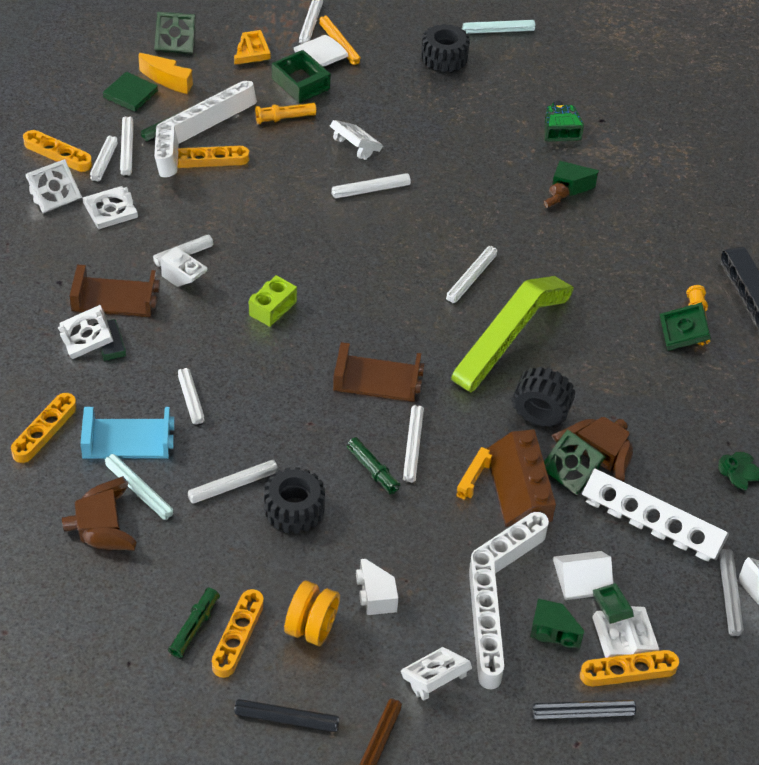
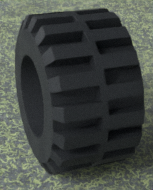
M451 24L429 27L425 30L422 37L421 59H423L424 64H427L429 68H433L436 71L452 72L453 70H459L468 61L469 35L466 34L465 30H461L460 27H455Z
M533 367L521 375L512 397V405L514 409H517V414L521 415L524 420L530 421L531 424H537L541 427L559 426L566 420L576 394L573 389L574 386L571 382H568L569 379L566 376H562L558 371H552L550 368L537 367L535 369Z
M290 467L285 468V471L279 470L275 472V476L271 475L268 483L265 484L264 513L265 517H268V522L274 524V528L278 530L282 528L286 533L294 531L295 534L299 533L300 530L304 532L309 531L310 526L314 528L318 525V521L322 520L325 511V487H323L324 483L322 480H318V475L315 473L310 474L308 469L300 470V467H295L294 470H291ZM300 498L304 501L293 503L286 501V499Z

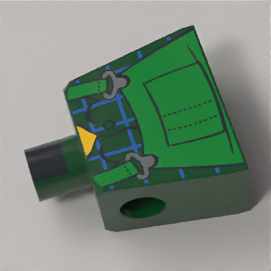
M554 101L552 105L547 106L544 121L545 142L582 140L584 123L575 106L563 105L561 101Z

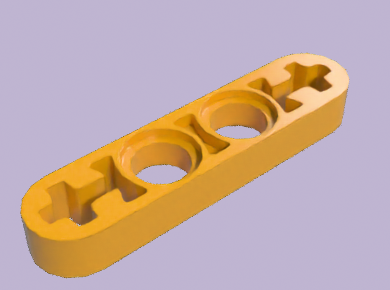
M36 130L27 131L23 135L24 145L29 150L56 162L65 159L68 167L79 172H86L92 168L91 155L85 151ZM46 146H54L51 149L45 148ZM70 153L71 155L62 156L61 154Z
M244 146L178 148V168L244 165L249 162V149ZM217 155H224L225 157H223V158H216L215 156H217ZM204 156L203 159H196L195 157Z
M62 393L56 396L13 442L11 453L16 462L25 463L30 461L75 413L77 408L76 399L72 394ZM48 417L58 418L57 421L53 423H48L45 421ZM35 432L43 433V436L40 438L31 437Z
M250 589L241 595L212 657V671L216 676L225 678L234 673L263 610L264 598L260 591ZM252 599L256 600V602H253L250 611H248V602H251ZM240 618H246L250 623L245 627H240L236 624V621ZM230 639H237L240 641V644L232 648L227 646L226 642ZM225 654L228 655V664L219 667V664H222L225 660Z
M662 650L592 659L583 663L580 679L585 685L595 687L670 677L677 671L679 658L672 651ZM663 660H666V662L668 664H671V666L667 667L666 663H662ZM643 662L649 669L647 671H640L636 668L635 664ZM618 665L623 668L624 673L620 675L614 674L610 667ZM588 670H592L596 676H592L591 673H588Z

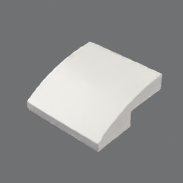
M327 35L294 47L295 53L304 50L323 67L348 57L347 51L337 41Z
M631 606L634 617L612 624L608 622L602 611L594 613L592 617L605 658L659 651L645 607Z

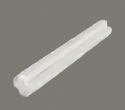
M312 0L299 37L300 44L310 41L323 0Z
M125 116L122 119L120 170L123 176H129L132 173L134 123L131 116Z
M408 173L333 186L332 195L337 199L408 186L411 184V178Z
M488 246L447 293V301L456 303L497 256L496 248Z
M414 405L411 408L403 474L405 482L413 483L416 481L424 412L422 406Z
M275 460L267 461L190 489L188 491V498L191 503H197L273 475L278 471V466Z

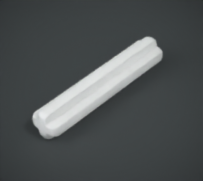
M111 135L107 137L90 172V179L92 181L96 180L98 182L101 180L118 144L117 137H112Z
M205 235L176 247L191 255L212 247L213 239L210 235ZM173 248L153 256L156 266H161V257Z
M180 369L178 377L192 423L195 425L202 424L204 422V414L190 369Z

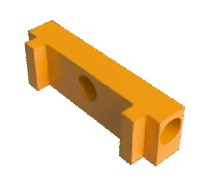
M483 447L480 448L457 486V497L464 500L466 497L472 498L476 480L484 467L488 469L492 460V455L489 454L490 450Z

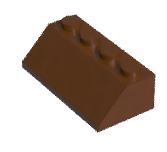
M535 429L510 432L487 448L490 450L489 454L492 455L490 469L505 527L514 525L533 512L545 514L548 521L552 522L556 503Z

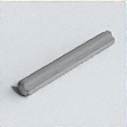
M722 549L719 559L728 630L731 636H741L744 628L734 553L731 549Z

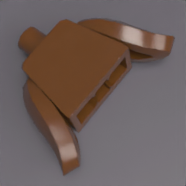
M601 417L598 420L585 419L552 435V439L558 443L566 430H570L603 454L606 458L601 466L610 472L613 469V477L625 482V473L633 456V446L628 440L630 433L627 431L628 425L623 419H617L615 422L606 417ZM569 445V446H574V449L576 450L579 445ZM585 450L583 455L589 458L588 452Z
M121 476L100 484L86 492L81 499L76 500V515L62 517L64 532L78 529L81 542L87 543L94 548L135 551L136 540L120 530L116 500L122 496L129 483L126 478Z

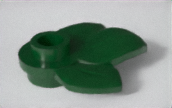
M735 452L733 455H723L719 459L718 469L720 473L729 477L731 483L736 487L746 491L748 481H759V468L752 464L754 458L750 454Z

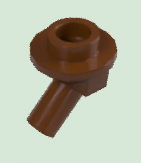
M561 183L550 186L549 193L552 197L543 201L544 206L549 208L560 202L561 199L566 198L569 195V189Z

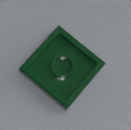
M125 72L103 91V98L135 112L158 92V85Z
M702 302L659 314L668 351L711 340Z

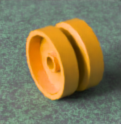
M307 580L303 581L294 594L289 606L284 632L295 638L305 634V639L308 643L321 646L335 621L340 603L339 592L326 588L320 593L317 584Z

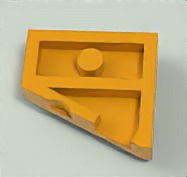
M261 30L242 33L241 42H239L237 47V54L234 55L235 65L271 59L270 50Z

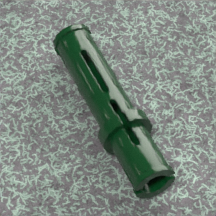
M352 438L346 447L370 472L371 478L375 482H379L388 494L397 492L401 484L391 475L389 468L385 464L382 465L359 438Z
M209 587L206 588L199 602L190 609V616L172 644L168 647V652L174 657H183L184 652L203 622L207 621L211 616L210 611L220 598V594L216 590Z

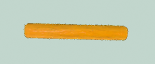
M320 17L319 24L332 39L337 41L347 51L348 57L346 58L352 65L360 64L361 57L329 17Z

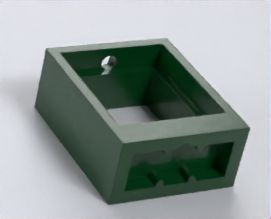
M304 50L272 63V79L298 103L330 89L331 73ZM302 69L310 76L300 82H296L289 74Z

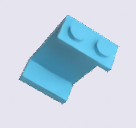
M84 407L81 433L82 459H106L111 454H115L119 459H169V449L174 448V435H170V431L175 429V417L170 416V407H165L164 419H95L94 407Z

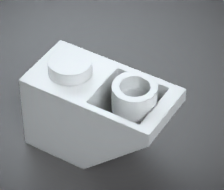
M177 247L161 257L162 277L177 287L191 283L207 272L206 266Z
M361 559L360 569L356 570L357 585L362 584V590L359 592L361 606L366 607L367 615L397 612L398 594L394 576L367 559Z

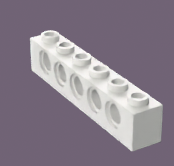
M595 468L582 493L587 498L586 503L596 508H599L601 504L609 508L607 513L619 519L623 515L630 519L629 524L639 529H643V526L652 529V535L662 540L668 537L674 540V546L687 551L689 547L697 551L695 556L709 562L710 558L717 560L729 535L728 532ZM609 489L616 491V497L613 501H606L604 498L605 492ZM630 500L638 502V508L634 512L626 510V504ZM653 510L660 512V519L655 523L648 521V514ZM674 521H680L682 523V530L676 534L671 533L669 529L670 524ZM698 531L703 532L705 535L703 543L694 544L692 542V535Z

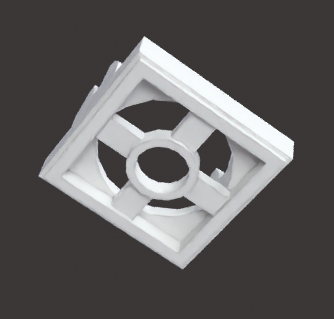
M333 120L330 125L335 130L333 139L340 142L347 139L359 147L357 157L366 160L373 151L380 152L383 147L380 142L357 125Z
M65 159L26 174L30 184V194H33V201L39 204L42 213L82 198ZM52 171L61 173L63 179L60 180L54 177ZM45 173L48 181L45 186L38 188L39 179ZM51 180L59 182L60 189L58 191H52L49 188ZM67 185L66 188L69 190L66 198H63L61 190L63 186ZM46 192L54 194L57 201H49L41 194Z
M120 186L83 197V203L98 229L138 218L131 193H128L127 187L123 188ZM118 198L123 202L116 204L110 202L109 199ZM102 201L104 205L102 208L97 209L96 203ZM107 207L116 208L113 212L105 211ZM126 208L122 213L118 214L119 210Z
M101 305L61 322L60 327H58L60 336L67 347L71 359L113 342ZM96 319L99 324L91 326L88 325L87 321ZM81 324L78 334L70 337L73 328ZM86 330H93L89 337H82ZM80 340L86 342L85 344H75Z
M441 647L403 668L401 674L403 679L410 682L418 698L421 696L424 701L429 698V693L458 676L460 679L466 677L467 671L471 670L472 666L470 660ZM440 665L439 667L430 669L433 666ZM437 674L428 680L425 679L428 675Z

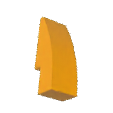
M139 53V69L144 75L166 88L188 94L193 85L192 69L177 66L175 60Z

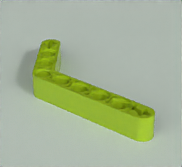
M556 276L524 281L454 370L451 381L468 392H473L540 307L567 302L573 293L574 287Z

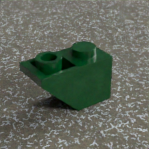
M559 161L552 185L557 183L565 185L569 189V196L595 188L599 170Z
M538 599L530 638H535L541 642L561 644L568 648L575 647L580 649L584 629L564 604Z

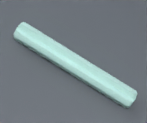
M535 21L463 23L462 30H465L466 34L534 31Z
M111 454L105 459L106 466L118 477L124 476L129 483L128 487L163 520L172 517L174 514L173 508L115 454Z

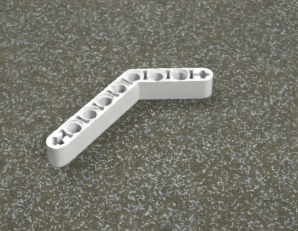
M242 81L157 125L154 156L161 177H170L177 173L179 143L256 104L257 99L253 82Z
M540 512L530 513L474 550L471 556L469 577L478 680L481 686L486 689L499 687L504 670L495 574L545 540L549 521L547 516Z

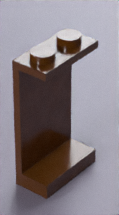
M77 264L69 295L71 311L85 312L101 305L105 314L151 317L152 308L156 309L157 295L155 293L160 291V280L156 278V270H151L149 282L87 277L86 265Z
M341 342L333 377V391L414 402L416 393L420 394L422 380H418V377H423L425 363H421L422 353H417L415 365L350 356V343Z

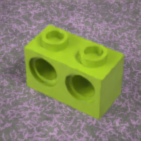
M277 275L274 276L256 294L254 293L248 301L249 315L271 327L297 302V286Z

